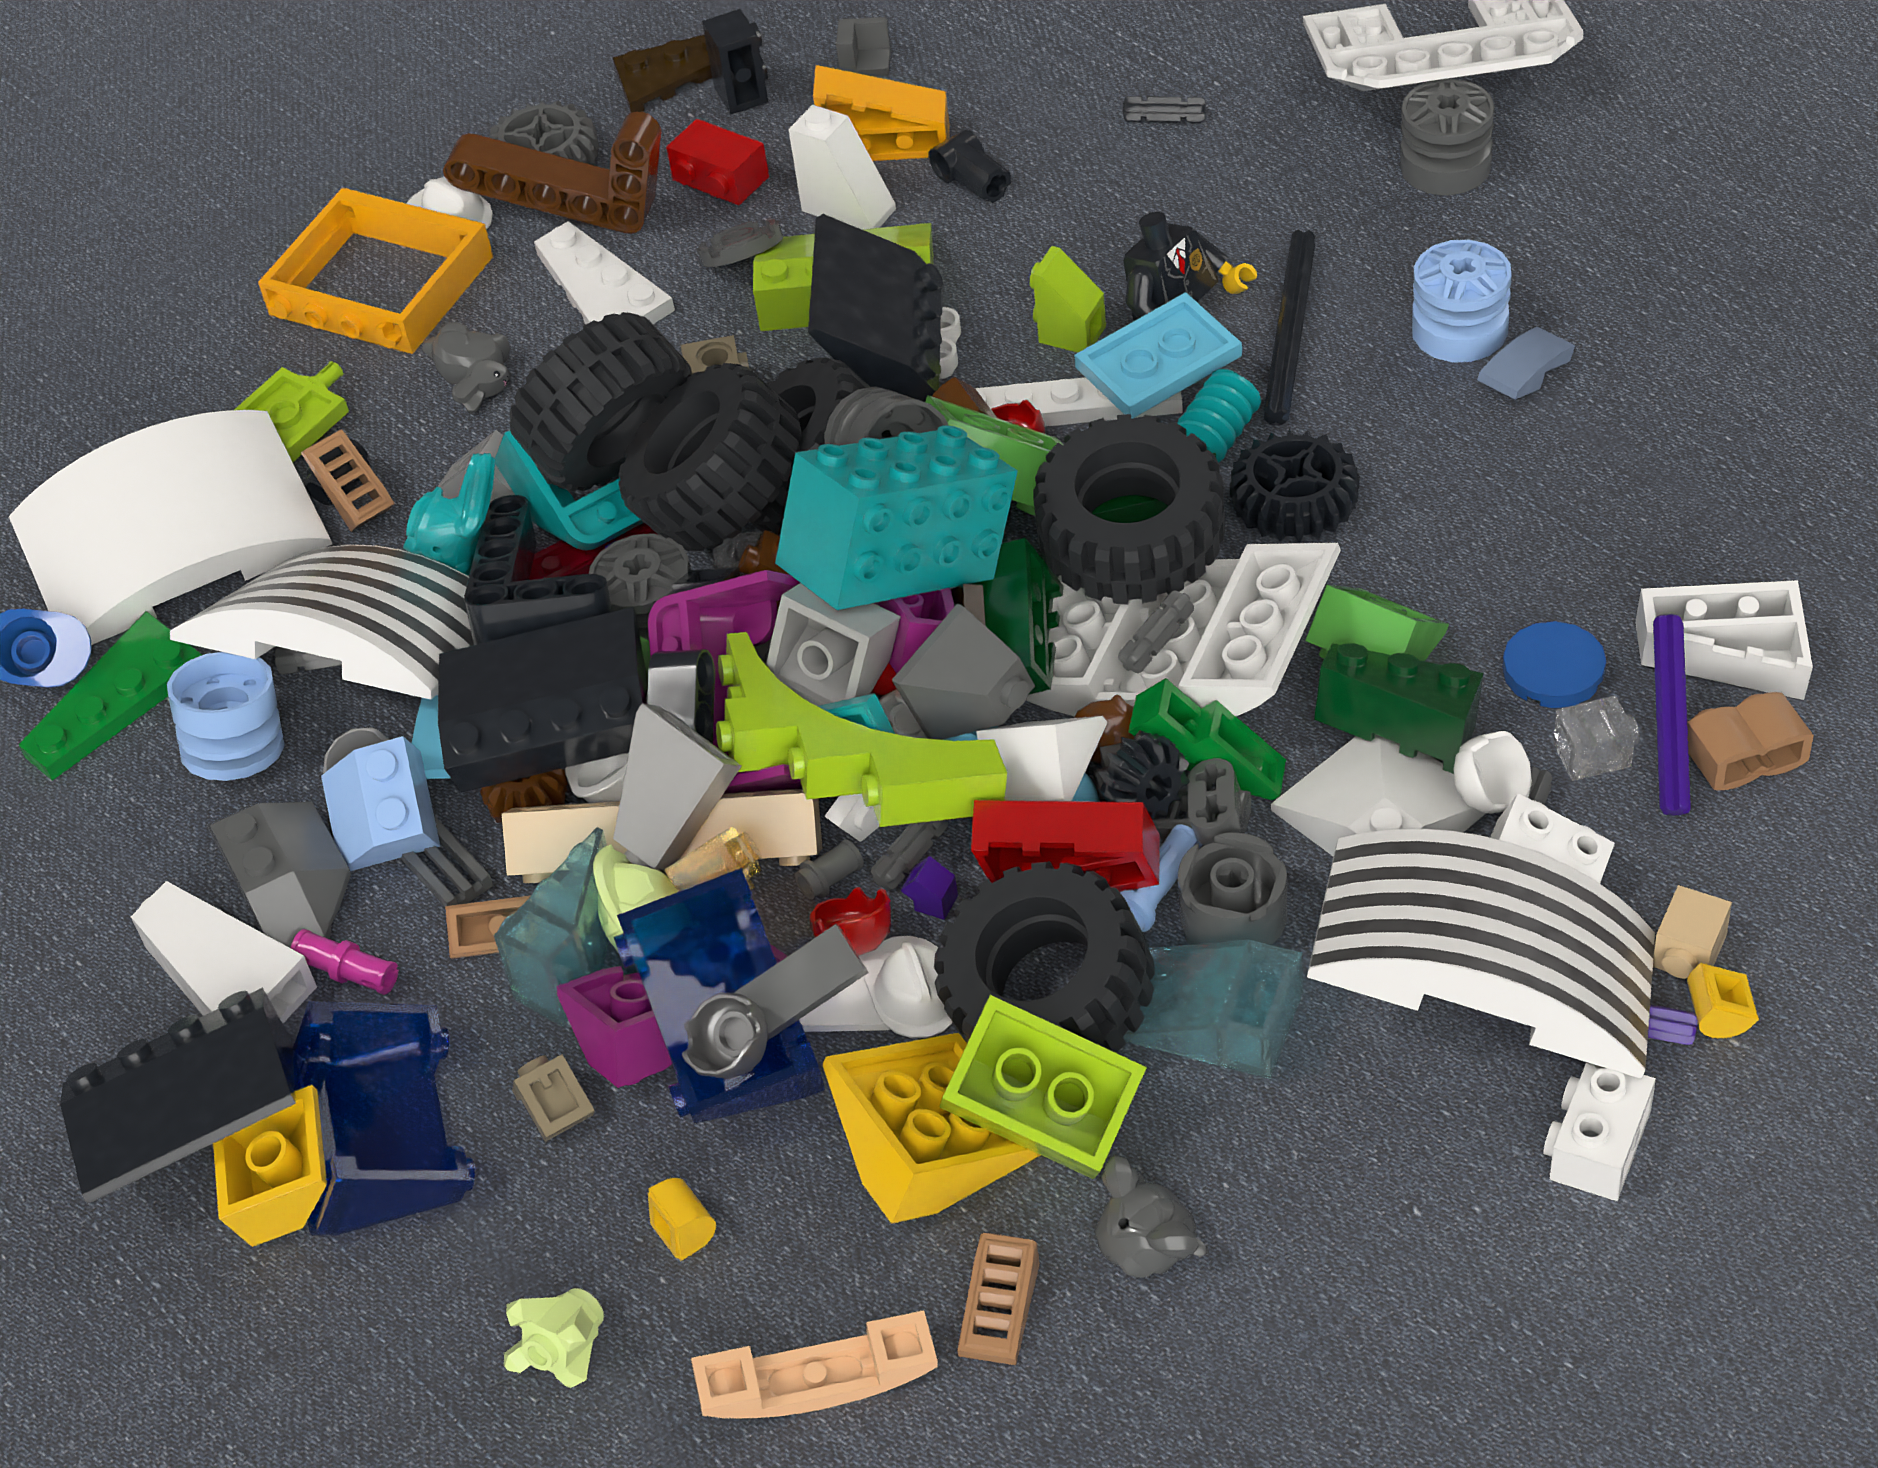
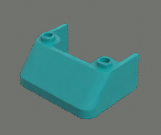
M511 430L504 433L495 456V464L514 494L528 499L532 522L539 528L577 549L592 550L644 523L625 506L618 482L620 478L575 501L566 489L546 482L531 457L513 437Z

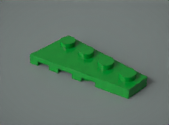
M146 611L18 744L24 757L53 781L167 698V683L173 672L187 661L202 656V654L189 644L170 640V629Z

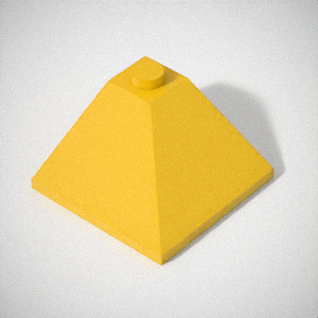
M959 1033L826 1056L822 1064L861 1182L891 1224L937 1214L1041 1156L1034 1151L939 1108L942 1097L967 1046L966 1041Z

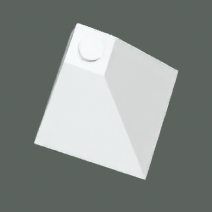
M1376 734L1371 742L1355 736L1271 803L1272 812L1332 856H1334L1338 838L1389 829H1434L1463 833L1485 815L1466 805L1455 787L1454 774L1442 770L1443 763L1433 756L1418 751L1417 756L1414 758L1399 753V743Z

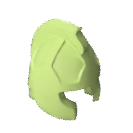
M612 845L602 848L596 854L593 862V872L598 889L597 903L601 926L606 937L629 965L641 962L665 946L675 936L680 921L689 922L690 924L698 921L696 912L683 893L661 871L638 864H631L626 855L614 850Z

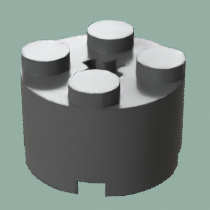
M1244 833L1214 836V842L1199 848L1198 843L1187 851L1178 868L1180 921L1187 943L1193 948L1202 949L1205 952L1221 957H1242L1247 960H1257L1265 956L1269 947L1281 936L1287 923V870L1283 860L1281 863L1277 856L1274 855V848L1266 841Z

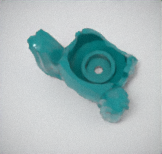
M490 453L472 455L458 497L453 499L443 497V489L436 487L433 492H427L415 503L408 519L406 536L408 537L403 545V549L443 563L467 576L470 575L480 530L486 519L493 491L495 459Z

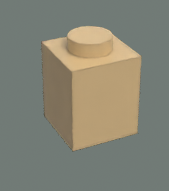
M1678 885L1656 935L1653 967L1664 970L1677 978H1688L1691 971L1700 963L1714 966L1727 936L1732 902Z

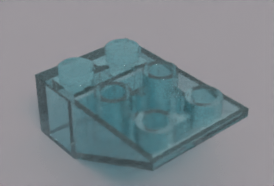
M598 827L583 842L578 843L572 848L567 859L549 878H545L537 885L530 898L514 914L509 915L502 922L499 930L493 935L514 999L562 1027L568 1022V1018L558 999L557 986L602 970L609 944V939L606 937L598 915V889L593 872V862L596 854L607 846L604 832Z
M1253 940L1149 948L1148 950L1154 959L1155 975L1150 980L1154 987L1152 1000L1148 1007H1140L1145 1018L1135 1033L1127 1031L1123 1036L1125 1042L1271 1079L1303 994V953Z

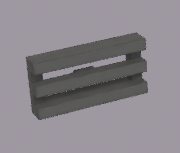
M434 817L440 844L476 883L471 885L436 846L425 848L423 852L458 888L460 893L456 896L444 886L413 851L402 854L400 859L444 907L467 904L494 886L491 877L446 827Z

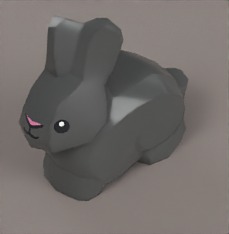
M448 322L441 328L436 337H431L423 343L422 350L429 357L433 358L437 372L448 383L456 384L452 390L453 400L463 404L469 414L476 413L486 397L497 395L509 385L511 373L504 365V362L509 356L511 346L507 338L502 334L490 335L470 331L466 325L458 322Z

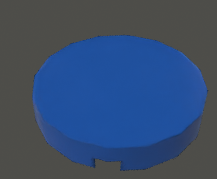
M1557 621L1535 623L1519 630L1507 642L1503 655L1502 669L1506 684L1518 697L1526 701L1527 697L1539 700L1540 706L1548 708L1571 707L1590 699L1597 692L1598 685L1603 682L1605 676L1606 657L1603 646L1588 631L1573 624Z

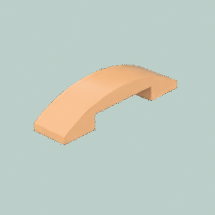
M919 1311L866 1322L867 1335L752 1358L750 1346L693 1357L691 1361L702 1416L765 1418L800 1414L865 1399L912 1381L938 1367L925 1312Z

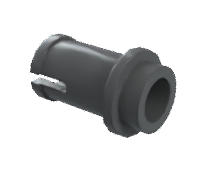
M845 839L838 846L815 861L805 860L802 862L800 870L795 873V880L802 893L809 899L817 896L824 898L829 895V888L854 871L861 869L864 866V861L857 847L851 841Z

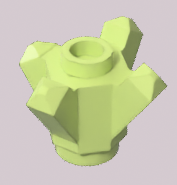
M574 1288L556 1297L518 1299L507 1304L506 1312L510 1326H520L522 1329V1340L504 1353V1367L508 1371L521 1373L532 1365L539 1370H548L554 1373L556 1378L569 1388L587 1379L593 1340L598 1336V1327L604 1319L602 1307L594 1296L585 1290Z

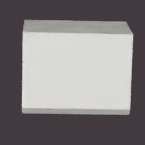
M1103 716L1023 722L978 730L976 733L977 740L994 739L1007 770L1005 801H1072L1108 722Z

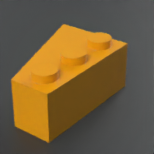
M819 65L815 66L814 105L849 116L872 161L928 158L931 148L949 139L950 124L946 91Z

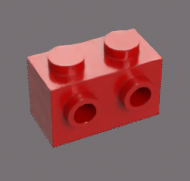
M695 119L666 146L672 179L674 181L736 205L744 202L769 178L764 143L700 119Z

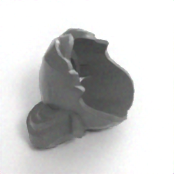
M1113 1155L1106 1163L1105 1172L1102 1175L1103 1183L1111 1194V1198L1107 1202L1095 1228L1098 1247L1104 1257L1114 1265H1119L1125 1274L1142 1278L1148 1277L1153 1273L1163 1274L1179 1260H1184L1189 1255L1194 1254L1201 1257L1208 1254V1247L1200 1239L1196 1238L1197 1227L1194 1216L1180 1202L1178 1197L1164 1186L1145 1182L1144 1177L1136 1168L1130 1166L1125 1157ZM1129 1221V1226L1125 1228V1224Z

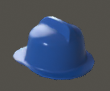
M9 609L0 613V680L18 685L47 688L59 687L77 679L87 667L91 656V637L86 626L76 617L61 612L32 609Z

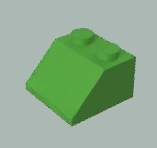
M1326 585L1306 641L1321 647L1319 656L1324 659L1332 643L1339 645L1355 643L1366 647L1369 651L1389 655L1406 653L1415 656L1420 661H1425L1446 634L1449 624L1364 589Z

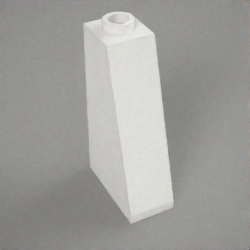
M167 881L151 897L147 898L131 916L145 948L203 1016L218 1009V1005L225 998L236 992L248 991L250 994L263 987L281 1022L284 1023L317 988L304 955Z

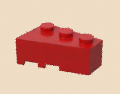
M974 800L971 851L991 883L1003 878V871L1019 866L1021 871L1031 869V863L1051 862L1054 869H1059L1060 863L1079 865L1084 874L1087 871H1094L1106 878L1110 887L1117 888L1119 892L1159 885L1160 834L1143 802Z

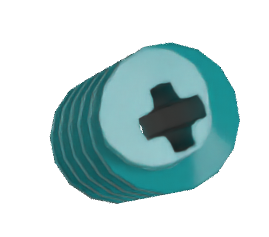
M1229 369L1215 370L1206 380L1203 388L1196 394L1195 399L1188 405L1186 412L1180 416L1177 424L1186 429V436L1192 433L1198 436L1206 444L1207 450L1211 453H1216V459L1220 462L1225 458L1227 450L1234 445L1236 438L1243 432L1244 426L1250 422L1253 413L1260 408L1261 397L1259 391L1251 382Z

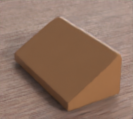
M549 893L445 906L451 959L555 946L554 897Z

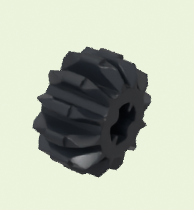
M1139 730L1133 740L1121 737L1120 749L1116 753L1106 752L1110 759V764L1098 771L1104 781L1099 791L1108 802H1143L1151 819L1154 818L1155 814L1167 817L1168 805L1172 801H1182L1178 794L1179 789L1190 783L1185 773L1189 762L1179 752L1180 750L1175 747V743L1167 737L1159 736L1157 733L1152 735L1151 733Z

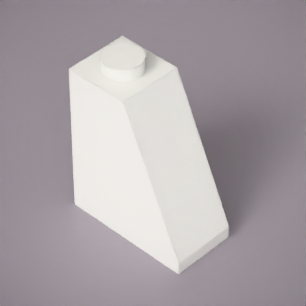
M811 105L789 128L802 211L815 216L825 214L860 229L880 228L896 210L895 202L849 116Z

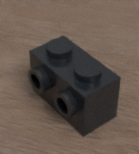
M741 9L703 20L702 25L714 89L730 115L768 103L765 80H768V73L760 54L759 47L763 43L757 24L755 22L749 23Z

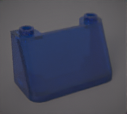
M742 868L617 915L623 931L622 934L613 937L625 968L636 965L675 1069L678 1083L668 1086L679 1117L682 1118L690 1114L694 1124L804 1099L825 1091L819 1065L810 1042L807 1041L800 1020L767 1041L763 1058L751 1072L732 1079L700 1075L684 1061L682 1052L688 1049V1035L684 1029V1024L692 1019L691 1017L702 1001L720 992L734 993L777 964L762 920L752 900V893Z
M308 1001L292 1048L295 1091L310 1085L317 1089L327 1181L326 1188L307 1220L311 1235L336 1236L460 1202L465 1192L471 1191L473 1188L475 1166L473 1159L466 1157L461 1146L447 1145L434 1074L439 1060L447 1058L449 1032L446 1027H441L437 1005Z

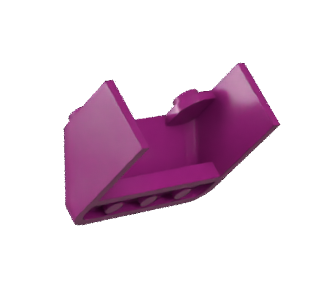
M764 570L664 596L656 601L650 610L648 617L650 657L655 652L706 649L713 658L715 667L713 745L717 748L716 724L717 721H725V699H728L727 690L730 687L729 685H721L718 670L719 655H726L727 634L747 632L754 647L769 641L773 635L777 618L776 601L781 600L782 594L800 584L791 575ZM783 764L761 770L737 772L723 794L800 789L802 785L800 779L791 778L789 765Z

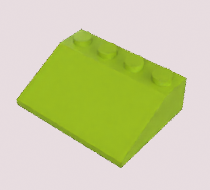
M931 223L862 229L915 251L926 264L931 263L934 265ZM815 234L783 237L775 246L755 255L753 261V294L760 331L808 327Z

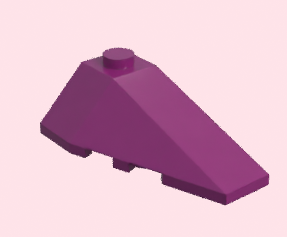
M767 941L706 951L701 956V962L672 964L670 958L653 960V970L623 975L622 967L618 966L602 969L558 985L557 996L588 1064L619 1088L624 1085L636 1084L642 1078L663 1071L682 1057V1052L688 1049V1035L684 1029V1024L692 1019L691 1017L702 1001L720 992L734 993L782 961L787 955Z

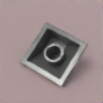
M958 603L892 679V682L928 739L937 740L1004 724L1015 709L1019 708L1026 701L1028 694L1035 687L1020 658L970 611Z

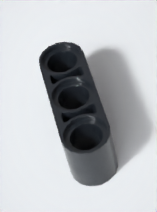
M706 649L655 652L649 663L647 704L663 707L713 744L715 667L710 652Z

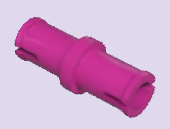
M302 929L294 937L291 944V949L304 955L309 966L328 972L329 978L339 983H345L349 980L373 989L379 994L386 995L391 991L398 977L397 963L362 952L359 945L348 940L338 943L314 934L310 930Z

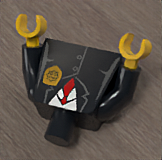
M1151 212L1141 217L1139 225L1143 238L1125 254L1123 260L1127 281L1125 301L1132 312L1133 321L1185 292L1198 302L1219 282L1216 275L1217 272L1223 275V287L1231 294H1238L1248 290V287L1240 281L1239 277L1246 282L1257 278V272L1252 265L1242 263L1233 267L1226 261L1229 257L1190 226L1167 223L1166 216L1162 212Z

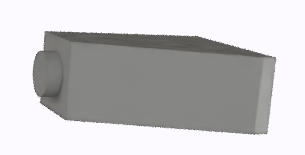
M641 704L635 716L613 839L627 849L625 855L631 863L651 869H673L742 765L663 707Z

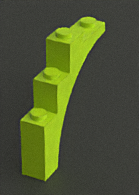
M747 632L727 634L726 655H719L718 670L721 685H729L730 687L727 690L728 699H725V721H717L716 734L718 748L722 752H728L729 757L742 765L738 772L761 770L783 764L789 765L791 778L800 779L806 800L862 794L865 806H873L879 827L973 817L974 800L1005 801L1007 770L994 739L949 741L913 738L871 729L837 717L803 699L777 679L758 656Z

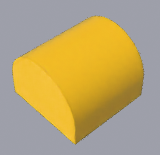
M1700 963L1691 971L1687 983L1695 1014L1697 1015L1699 1029L1704 1035L1712 1038L1734 1037L1746 1032L1759 1020L1746 974Z
M666 1179L649 1188L650 1224L676 1259L684 1260L703 1248L711 1240L716 1230V1222L683 1179Z

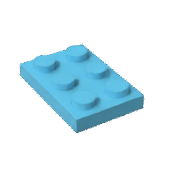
M1185 292L1075 354V368L1123 414H1131L1133 419L1212 374L1213 371L1241 357L1242 342Z

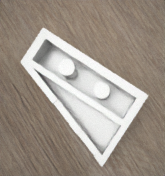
M1798 580L1641 589L1635 622L1641 665L1655 668L1654 619L1660 615L1675 614L1679 615L1684 623L1686 675L1768 693L1781 692L1784 696L1804 700L1813 666Z

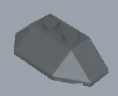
M312 801L252 803L207 824L218 849L263 934L291 948L294 937L302 929L310 930L314 934L329 939L332 932L331 924L340 909L351 872Z

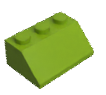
M990 995L942 1097L939 1108L1091 1179H1095L1103 1167L1147 1067Z

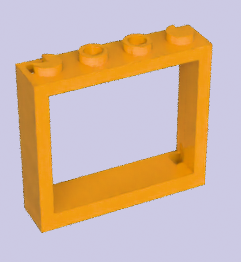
M341 188L258 281L268 313L271 316L413 354L493 258V253L484 223ZM353 233L447 257L400 314L306 289Z

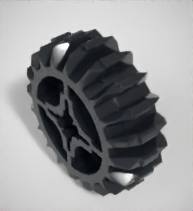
M1289 429L1286 436L1278 437L1270 432L1267 442L1254 439L1250 449L1241 450L1238 461L1233 463V469L1231 470V482L1229 483L1230 497L1232 498V504L1237 517L1243 518L1247 529L1258 527L1261 537L1274 533L1277 535L1279 542L1286 536H1295L1300 543L1305 535H1312L1319 540L1323 529L1336 532L1339 522H1348L1349 515L1353 509H1356V503L1358 502L1360 476L1357 473V467H1355L1352 454L1345 453L1342 443L1331 444L1327 434L1313 438L1309 430L1303 435H1293Z

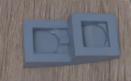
M1535 327L1518 336L1500 350L1479 372L1477 381L1516 400L1539 390L1545 372L1570 362L1575 345L1539 327Z

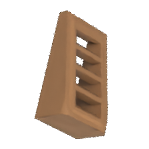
M342 429L302 451V456L351 532L394 506L395 503L383 484ZM339 446L343 455L324 465L319 457ZM349 462L353 470L335 480L330 473ZM359 478L363 485L346 495L341 487ZM369 493L373 501L356 509L352 502Z
M982 1233L980 1235L957 1350L958 1357L1010 1365L1017 1364L1040 1265L1038 1246L1035 1241ZM989 1282L1016 1286V1290L988 1287ZM983 1306L1010 1309L1012 1312L1009 1315L982 1311ZM978 1327L1008 1331L1007 1339L978 1335Z

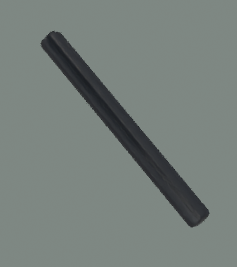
M1298 229L1291 235L1264 404V419L1269 424L1277 422L1282 425L1289 420L1315 250V235L1310 230L1302 232Z

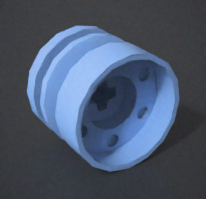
M1449 240L1433 245L1419 256L1414 265L1412 333L1413 339L1422 351L1434 358L1449 362H1473L1489 357L1502 347L1508 336V302L1510 300L1511 265L1505 255L1487 243L1474 240Z
M215 652L187 661L173 672L167 683L168 697L173 722L176 724V736L181 762L192 774L209 780L229 781L241 779L266 770L279 759L284 748L283 734L271 667L262 658L252 659L226 652Z

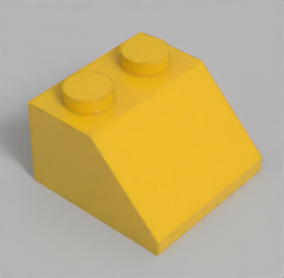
M313 1085L295 1091L296 1104L213 1143L219 1219L252 1247L302 1229L327 1186L318 1093Z

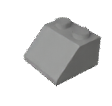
M800 583L781 596L766 666L777 679L800 697L816 706L869 695L890 661L901 616L874 603L836 610Z

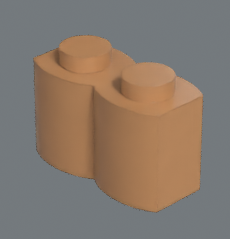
M1781 692L1754 694L1744 699L1736 707L1705 709L1687 722L1688 753L1714 790H1729L1745 785L1761 775L1770 776L1788 772L1806 763L1810 757L1814 735Z

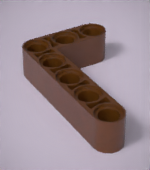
M636 111L627 115L611 149L610 170L478 134L467 133L458 138L444 165L443 173L451 185L461 190L622 233H637L642 229L656 196L661 127L658 121L647 113Z

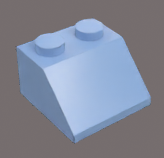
M404 736L355 749L321 775L334 842L350 871L401 858L404 853L413 851L416 854L423 852L425 848L440 847L421 751Z

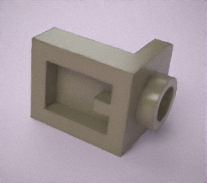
M563 1054L550 1061L546 1055L537 1057L517 1071L520 1077L513 1081L512 1092L517 1101L522 1100L545 1142L594 1115V1108Z

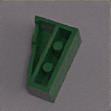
M1332 643L1320 669L1314 720L1370 742L1375 738V734L1400 744L1399 753L1411 758L1416 757L1418 751L1443 760L1442 770L1454 774L1456 754L1459 753L1460 747L1471 739L1476 726L1484 673L1470 671L1466 666L1457 663L1440 665L1420 661L1415 656L1406 653L1389 655L1369 651L1366 647L1355 643L1341 645Z

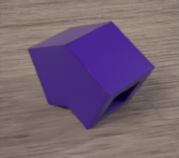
M928 856L914 866L900 890L913 900L915 911L945 920L958 897L955 875L931 856Z

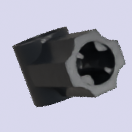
M968 129L957 133L929 150L928 158L930 165L941 181L950 183L956 179L982 200L987 199L991 203L998 201L1004 197L1007 187L1011 184L1010 171L985 154L977 136Z

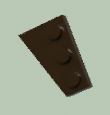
M704 34L684 40H672L664 45L644 50H632L626 54L612 57L630 113L636 111L643 112V104L657 97L665 101L676 96L675 88L688 82L700 84L712 78Z

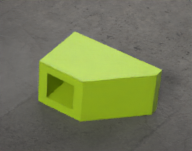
M1051 246L1042 261L1035 263L1030 274V287L1034 289L1035 297L1033 321L1037 323L1039 343L1078 353L1096 343L1106 328L1104 292L1060 248Z

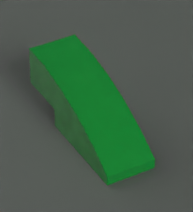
M1167 678L1136 695L1128 731L1133 736L1141 730L1152 735L1157 733L1159 736L1167 737L1175 743V747L1180 750L1179 752L1189 762L1186 769L1188 771H1191L1194 766L1208 759L1220 758L1227 760L1232 764L1240 790L1250 791L1253 796L1272 801L1280 797L1286 759L1240 719L1234 716L1218 700L1200 708Z

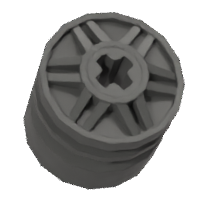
M1441 79L1417 86L1404 97L1401 108V133L1403 138L1400 145V169L1403 178L1411 186L1429 194L1448 196L1466 193L1477 188L1489 177L1492 166L1493 142L1491 137L1494 129L1493 118L1495 112V105L1491 95L1482 87L1465 80Z
M880 387L858 389L840 401L829 417L824 438L825 444L840 446L859 443V440L862 438L885 439L897 437L901 432L923 433L936 431L940 426L949 425L944 415L929 403Z
M640 534L618 540L601 551L591 564L589 574H598L606 578L612 612L634 607L639 634L642 638L649 641L648 617L651 608L660 598L673 594L672 584L691 570V565L683 546L676 543L672 538H664L657 534Z

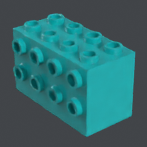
M947 425L938 427L936 431L923 433L901 432L897 437L885 439L862 438L859 440V443L840 446L823 444L815 450L796 452L775 564L836 610L994 579L1018 470L1001 460L999 454L994 450L984 448L968 438L967 433L963 429Z

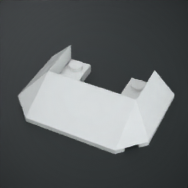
M1468 0V7L1479 27L1408 38L1402 37L1386 4L1303 16L1304 27L1327 77L1360 91L1549 64L1583 39V30L1564 0Z

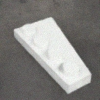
M569 221L534 241L537 255L557 284L562 285L574 308L577 307L582 314L585 324L593 320L599 322L606 315L613 313L620 315L622 312L644 316L652 324H655L675 311L671 296Z

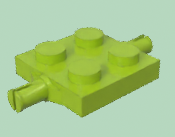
M329 361L315 376L309 377L297 375L282 367L234 410L267 411L292 462H294L302 455V451L311 447L349 412L345 399L328 390L335 381L344 375L343 370L337 363Z

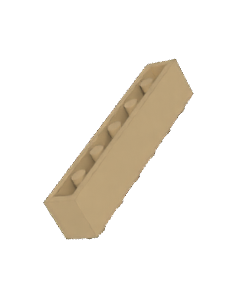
M803 788L723 794L677 862L676 872L692 873L707 870V862L727 861L728 869H749L758 867V859L779 857L780 866H796L805 860H810V855H818L822 850L819 798L806 800ZM620 801L511 808L502 813L507 876L522 875L523 883H540L554 880V872L573 871L575 880L595 879L593 862L599 850L612 845L614 850L623 854L627 851L624 846L613 839Z

